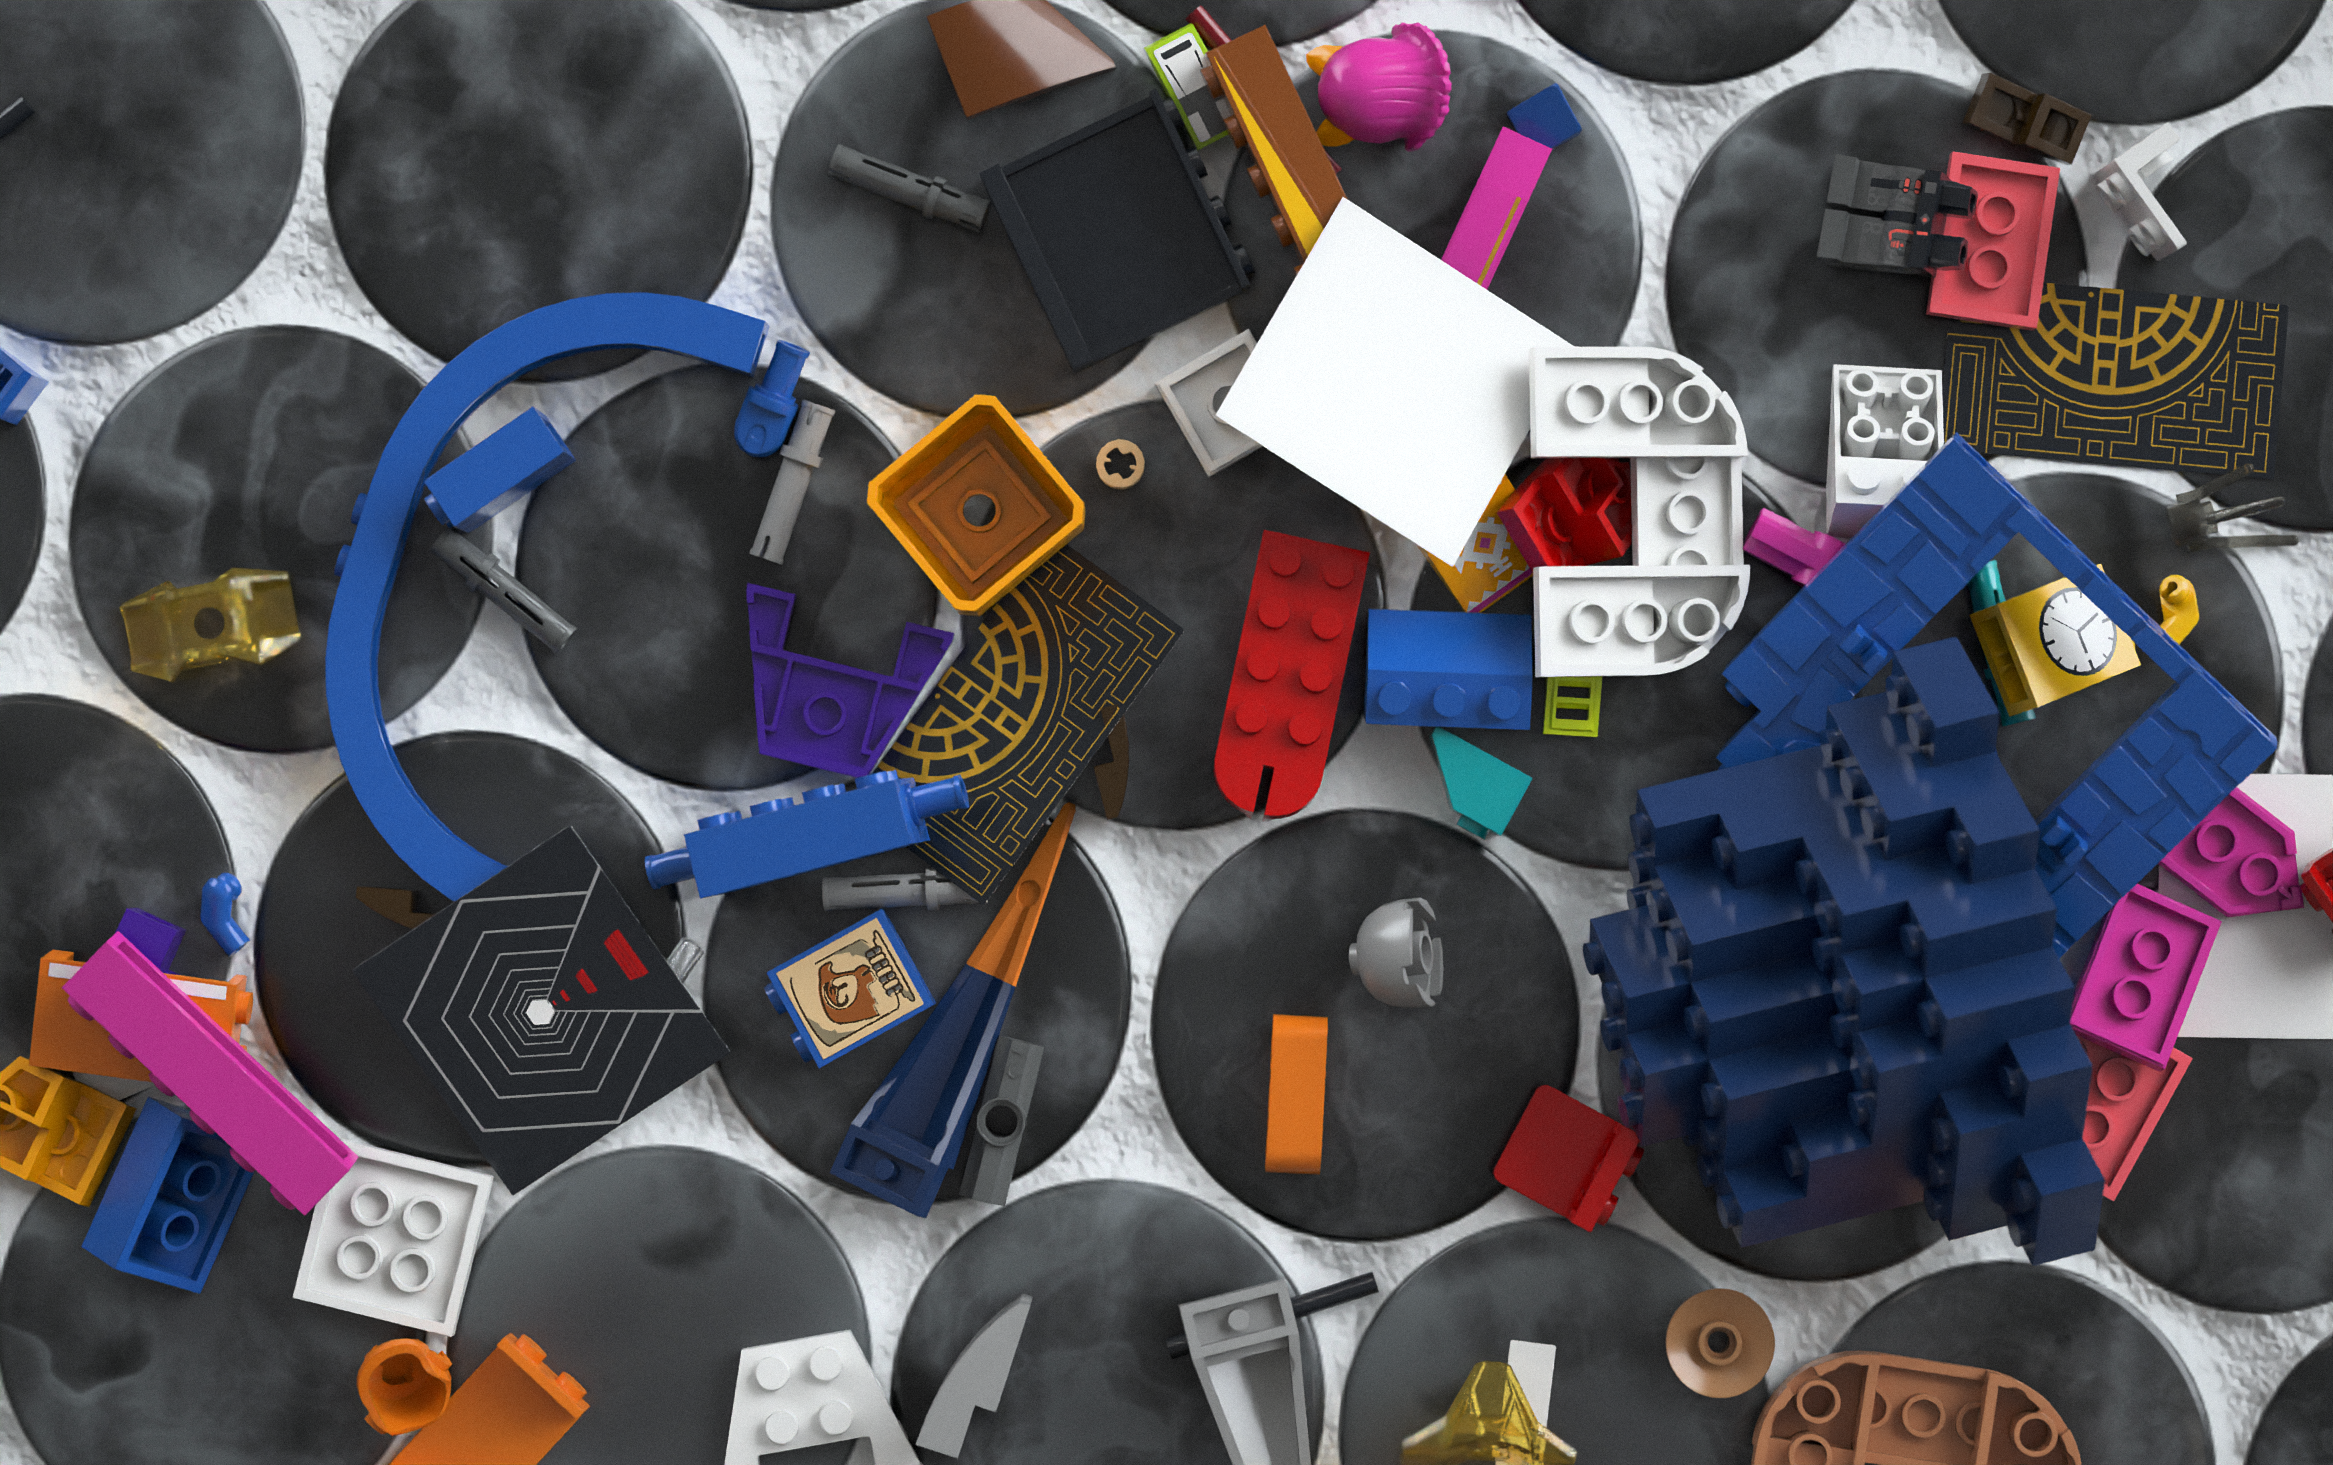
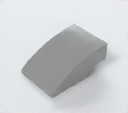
M1022 1293L1001 1309L979 1330L961 1352L944 1378L930 1406L916 1445L958 1458L974 1407L978 1406L996 1412L1031 1305L1032 1296Z

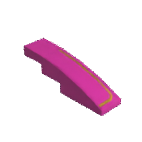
M1504 126L1502 127L1441 261L1486 290L1488 289L1552 151L1551 148Z

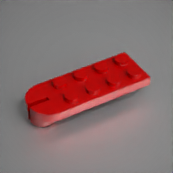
M1269 530L1263 531L1214 759V777L1220 793L1231 806L1252 819L1263 767L1273 769V775L1262 822L1282 819L1297 814L1310 804L1318 792L1323 778L1370 552Z

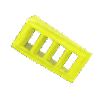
M1546 677L1543 734L1598 737L1602 677ZM1558 686L1588 688V698L1557 697ZM1556 708L1587 710V720L1556 719Z

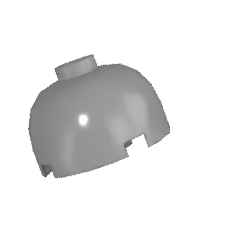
M1412 898L1383 904L1365 918L1357 935V943H1352L1349 948V963L1352 973L1355 976L1360 975L1363 985L1376 1000L1396 1008L1432 1007L1436 1003L1430 996L1441 994L1444 972L1441 937L1434 938L1431 941L1426 922H1434L1436 918L1427 900Z

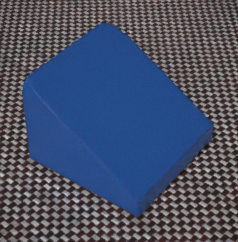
M1557 83L1545 88L1506 112L1517 133L1551 149L1577 137L1582 131L1577 118Z

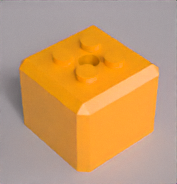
M975 394L868 484L867 504L960 615L980 617L1084 530L1086 513L1084 502L995 396ZM974 496H986L995 504V516L985 526L971 525L965 519V504Z

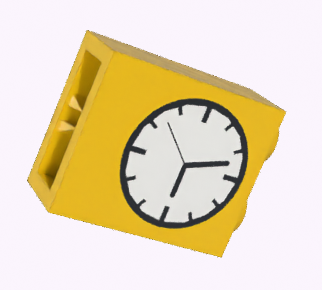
M2101 564L2096 565L2104 572ZM2066 577L1969 615L2009 717L2040 707L2141 665L2135 651V643L2130 637L2116 626Z

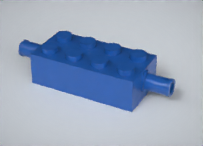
M896 770L883 771L856 778L857 789L846 792L844 784L829 785L803 792L804 803L794 805L793 798L790 797L749 806L752 815L749 818L742 819L741 811L726 812L697 820L699 831L684 834L687 847L654 856H646V874L654 890L665 885L695 878L699 896L702 899L930 841L925 818L957 809L969 808L965 783L959 774L953 776V778L916 786L914 777L898 779Z

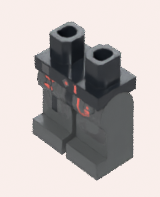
M1835 154L1827 203L1836 210L1825 209L1816 257L1832 267L1918 274L1919 276L1933 278L1936 277L1937 270H1963L1968 252V241L1962 237L1943 235L1947 217L1972 220L1975 214L1978 192L1972 187L1952 181L1942 171L1892 166L1862 161L1857 157Z

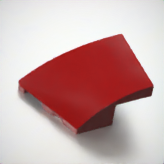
M1546 458L1509 496L1496 513L1532 573L1534 567L1588 566L1619 558L1625 554L1632 544L1631 470L1629 462H1619V458Z

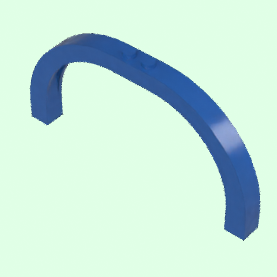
M644 292L593 295L574 298L536 309L503 324L475 341L450 361L426 385L403 415L387 443L370 484L368 494L360 493L358 495L351 516V524L357 525L351 546L344 544L341 548L334 571L335 576H339L341 579L329 621L325 656L326 697L331 729L341 764L355 796L374 827L393 851L414 872L450 900L455 902L507 866L477 851L455 835L434 815L417 794L403 771L390 742L382 714L378 688V653L381 629L403 553L426 487L424 480L430 477L443 450L467 419L502 388L533 370L554 361L583 353L614 349H641L691 358L754 378L770 327L766 321L713 304L680 296Z

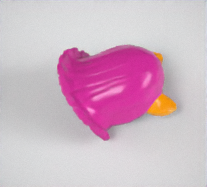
M1401 22L1399 25L1395 24L1392 27L1391 33L1393 38L1391 39L1365 38L1345 46L1323 45L1314 48L1306 54L1308 66L1315 74L1320 76L1318 102L1326 119L1321 123L1316 133L1323 146L1338 147L1348 144L1353 140L1368 143H1385L1403 138L1405 140L1404 149L1409 152L1418 150L1427 139L1435 135L1449 112L1450 96L1448 94L1451 91L1452 83L1449 80L1451 71L1450 64L1447 62V54L1443 50L1440 40L1435 38V34L1427 26H1423L1419 22L1413 24Z

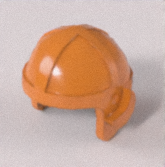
M394 1339L373 1346L364 1357V1361L358 1370L356 1381L360 1399L369 1412L364 1418L365 1421L380 1434L400 1435L421 1429L439 1420L446 1409L451 1393L449 1368L452 1363L443 1351L439 1354L435 1353L419 1339Z

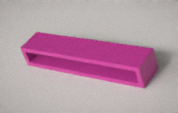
M119 931L107 940L62 987L69 995L68 1002L70 1006L81 1017L89 1021L95 1019L110 1033L108 1039L113 1047L129 1059L136 1057L150 1070L149 1078L152 1083L167 1096L173 1097L176 1095L191 1109L189 1115L199 1128L211 1135L216 1132L230 1145L229 1152L242 1168L249 1172L256 1170L271 1184L270 1191L272 1195L284 1207L290 1210L297 1208L305 1216L339 1182L359 1158Z

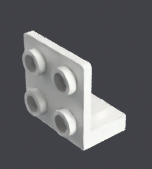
M2169 122L2094 173L2100 182L2096 189L2103 202L2113 212L2118 210L2122 212L2132 226L2128 229V235L2133 244L2144 256L2152 254L2156 261L2176 252L2187 244L2143 182L2144 178L2173 159L2167 149L2181 139Z

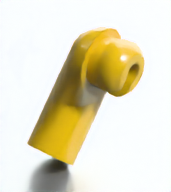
M2171 575L2166 577L2159 587L2164 618L2160 627L2180 645L2197 625L2199 612L2196 592L2192 583L2180 575Z

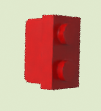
M1540 1085L1532 1095L1496 1163L1493 1175L1499 1183L1560 1214L1571 1223L1591 1233L1596 1223L1605 1226L1619 1200V1197L1612 1194L1622 1174L1628 1178L1631 1177L1645 1149L1638 1146L1639 1139L1634 1130L1626 1128L1621 1123L1549 1085Z

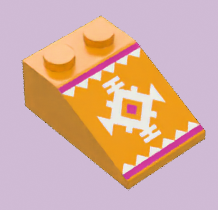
M1504 474L1453 567L1417 545L1464 612L1482 613L1533 576L1532 571L1496 513L1515 491L1506 474Z

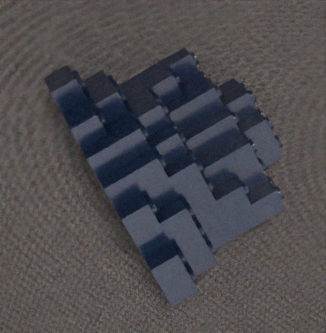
M1957 637L1894 651L1892 674L1887 676L1885 681L1886 692L1827 706L1826 730L1820 732V746L1638 789L1636 813L1631 814L1629 817L1630 830L1635 842L1634 851L1628 853V864L1633 878V888L1627 890L1629 910L1590 919V938L1588 943L1583 944V956L1590 975L1598 974L1602 982L1601 992L1607 1010V1018L1600 1021V1029L1606 1049L1609 1052L1616 1051L1619 1057V1072L1624 1086V1094L1618 1096L1617 1102L1624 1126L1626 1128L1633 1126L1642 1147L1682 1137L1687 1147H1694L1698 1155L1697 1166L1700 1178L1704 1186H1712L1717 1195L1716 1205L1720 1221L1724 1228L1732 1227L1741 1248L1924 1201L1930 1219L1933 1222H1940L1949 1241L2008 1226L2012 1242L2016 1247H2023L2032 1266L2095 1250L2105 1179L2083 1140L2093 1065L2070 1025L2075 986L2052 947L2057 907L2035 870L2039 828L1995 752L2000 712Z

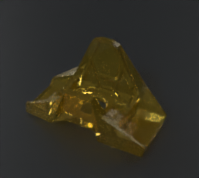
M231 568L213 582L178 589L167 580L122 603L119 607L120 613L124 618L131 654V671L174 683L181 671L200 668L204 665L219 664L225 659L229 662L240 660L262 666L301 640L288 571ZM207 607L218 609L225 620L222 633L214 639L200 637L194 628L195 616L200 610Z
M1483 1361L1474 1365L1446 1416L1402 1441V1454L1399 1457L1400 1465H1458L1466 1460L1505 1462L1508 1465H1574L1577 1451L1538 1422L1511 1365L1503 1362Z

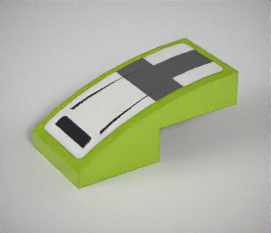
M1190 23L1144 47L1165 94L1172 98L1180 113L1184 128L1193 146L1200 150L1227 136L1228 131L1223 119L1231 116L1222 96L1213 100L1201 76L1200 69L1208 66L1204 59L1208 50L1194 25Z

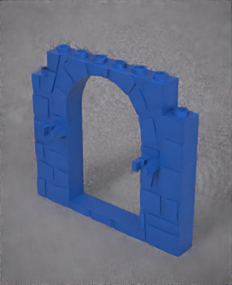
M1956 432L1726 665L1722 675L1728 679L1724 684L1728 692L1745 707H1749L1753 703L1758 710L1720 748L1716 758L1722 763L1719 767V770L1820 746V732L1826 730L1827 706L1850 701L1893 658V652L1901 650L2019 532L2116 626L2126 633L2160 668L2176 681L2034 820L2039 828L2035 870L2057 907L2052 947L2060 959L2076 941L2088 932L2221 801L2277 749V737Z

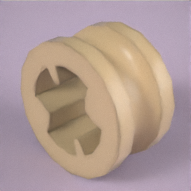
M1117 439L1108 442L1101 448L1097 456L1096 469L1099 478L1105 485L1113 489L1124 490L1133 487L1140 481L1144 473L1145 460L1142 451L1136 444L1128 440ZM1118 450L1122 456L1132 454L1135 457L1136 466L1130 465V470L1134 471V473L1129 478L1123 479L1119 473L1109 475L1106 472L1105 464H1111V459L1107 458L1111 452Z

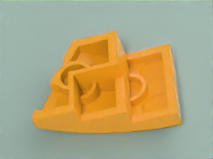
M19 1056L0 1072V1167L25 1180L35 1182L79 1205L90 1207L137 1108L53 1069L29 1066V1059Z

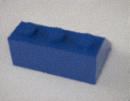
M1368 608L1364 719L1366 724L1530 730L1533 678L1531 614Z
M148 1096L81 1247L115 1270L200 1294L254 1172L245 1170L233 1159L229 1152L231 1146L216 1132L211 1135L199 1128L191 1119L189 1109Z

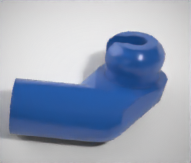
M222 873L217 878H210L202 888L200 918L204 927L228 957H231L251 940L231 916L232 901L236 900L242 893V886L233 874Z

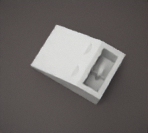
M1833 365L1826 484L1827 535L1852 538L1944 445L1942 370Z

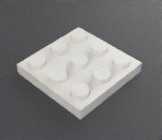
M339 1138L359 1158L352 1168L315 1206L293 1298L450 1337L454 1336L494 1176Z

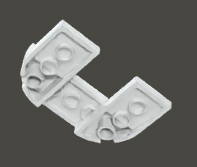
M1532 347L1529 349L1531 458H1630L1633 566H1539L1533 568L1535 677H1640L1673 672L1685 668L1709 654V650L1722 638L1726 631L1732 629L1741 613L1750 580V565H1744L1742 549L1741 457L1748 456L1745 431L1740 415L1726 391L1721 392L1715 383L1702 372L1704 368L1682 355L1652 347Z

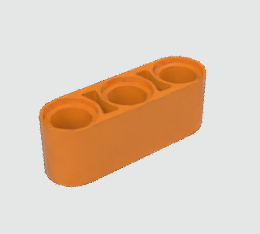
M1273 1014L1265 1172L1320 1175L1328 1017Z

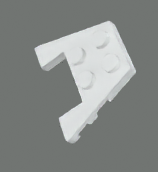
M851 1330L742 1349L724 1465H761L759 1455L867 1436L871 1439L875 1465H923L910 1444L903 1426L889 1405L882 1387Z

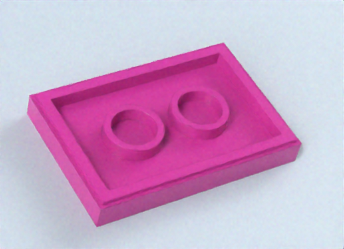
M2136 884L2102 918L2074 991L2070 1021L2074 1033L2159 1072L2164 1070L2222 921Z

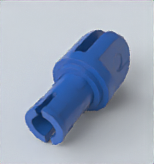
M777 340V347L762 384L756 383L755 386L748 387L735 422L734 437L736 443L743 452L752 457H767L780 449L785 442L799 408V405L795 403L796 398L792 394L810 352L784 340Z

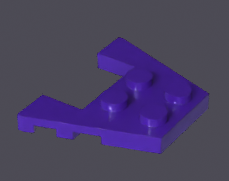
M748 583L746 598L749 612V635L753 662L759 754L857 778L869 775L950 648L955 634L906 622L893 676L829 662L784 650L796 602V594Z

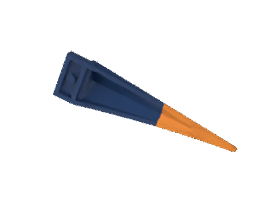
M1068 802L1063 805L1025 871L974 952L909 1047L851 1123L830 1170V1174L915 1216L927 1218L948 1168L954 1169L1076 812L1075 804Z

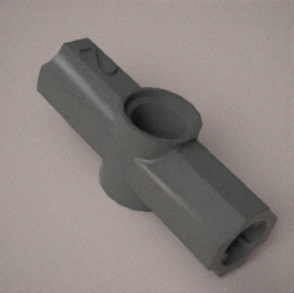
M999 1035L981 1108L977 1115V1124L959 1195L989 1204L1005 1206L1045 1046ZM998 1105L1007 1106L1015 1112L1017 1127L1011 1134L997 1135L989 1129L986 1122L987 1114L993 1107Z

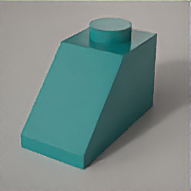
M1434 727L1429 738L1450 810L1461 815L1456 825L1483 840L1486 839L1489 832L1501 836L1533 778L1443 728Z

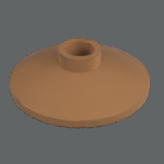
M1714 1288L1694 1294L1677 1308L1667 1327L1665 1348L1672 1370L1684 1385L1696 1393L1707 1397L1729 1398L1747 1392L1763 1379L1773 1360L1775 1336L1767 1314L1753 1299L1735 1290ZM1716 1331L1724 1332L1728 1338L1727 1346L1721 1351H1713L1708 1345L1710 1335Z

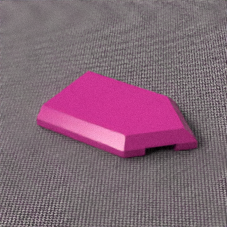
M2238 787L2221 801L2158 863L2159 866L2225 917L2304 908L2303 894L2299 885L2297 870V848L2294 831Z

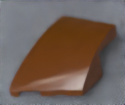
M970 0L926 16L967 120L1018 101V104L1067 84L1069 87L1116 69L1113 60L1046 0Z

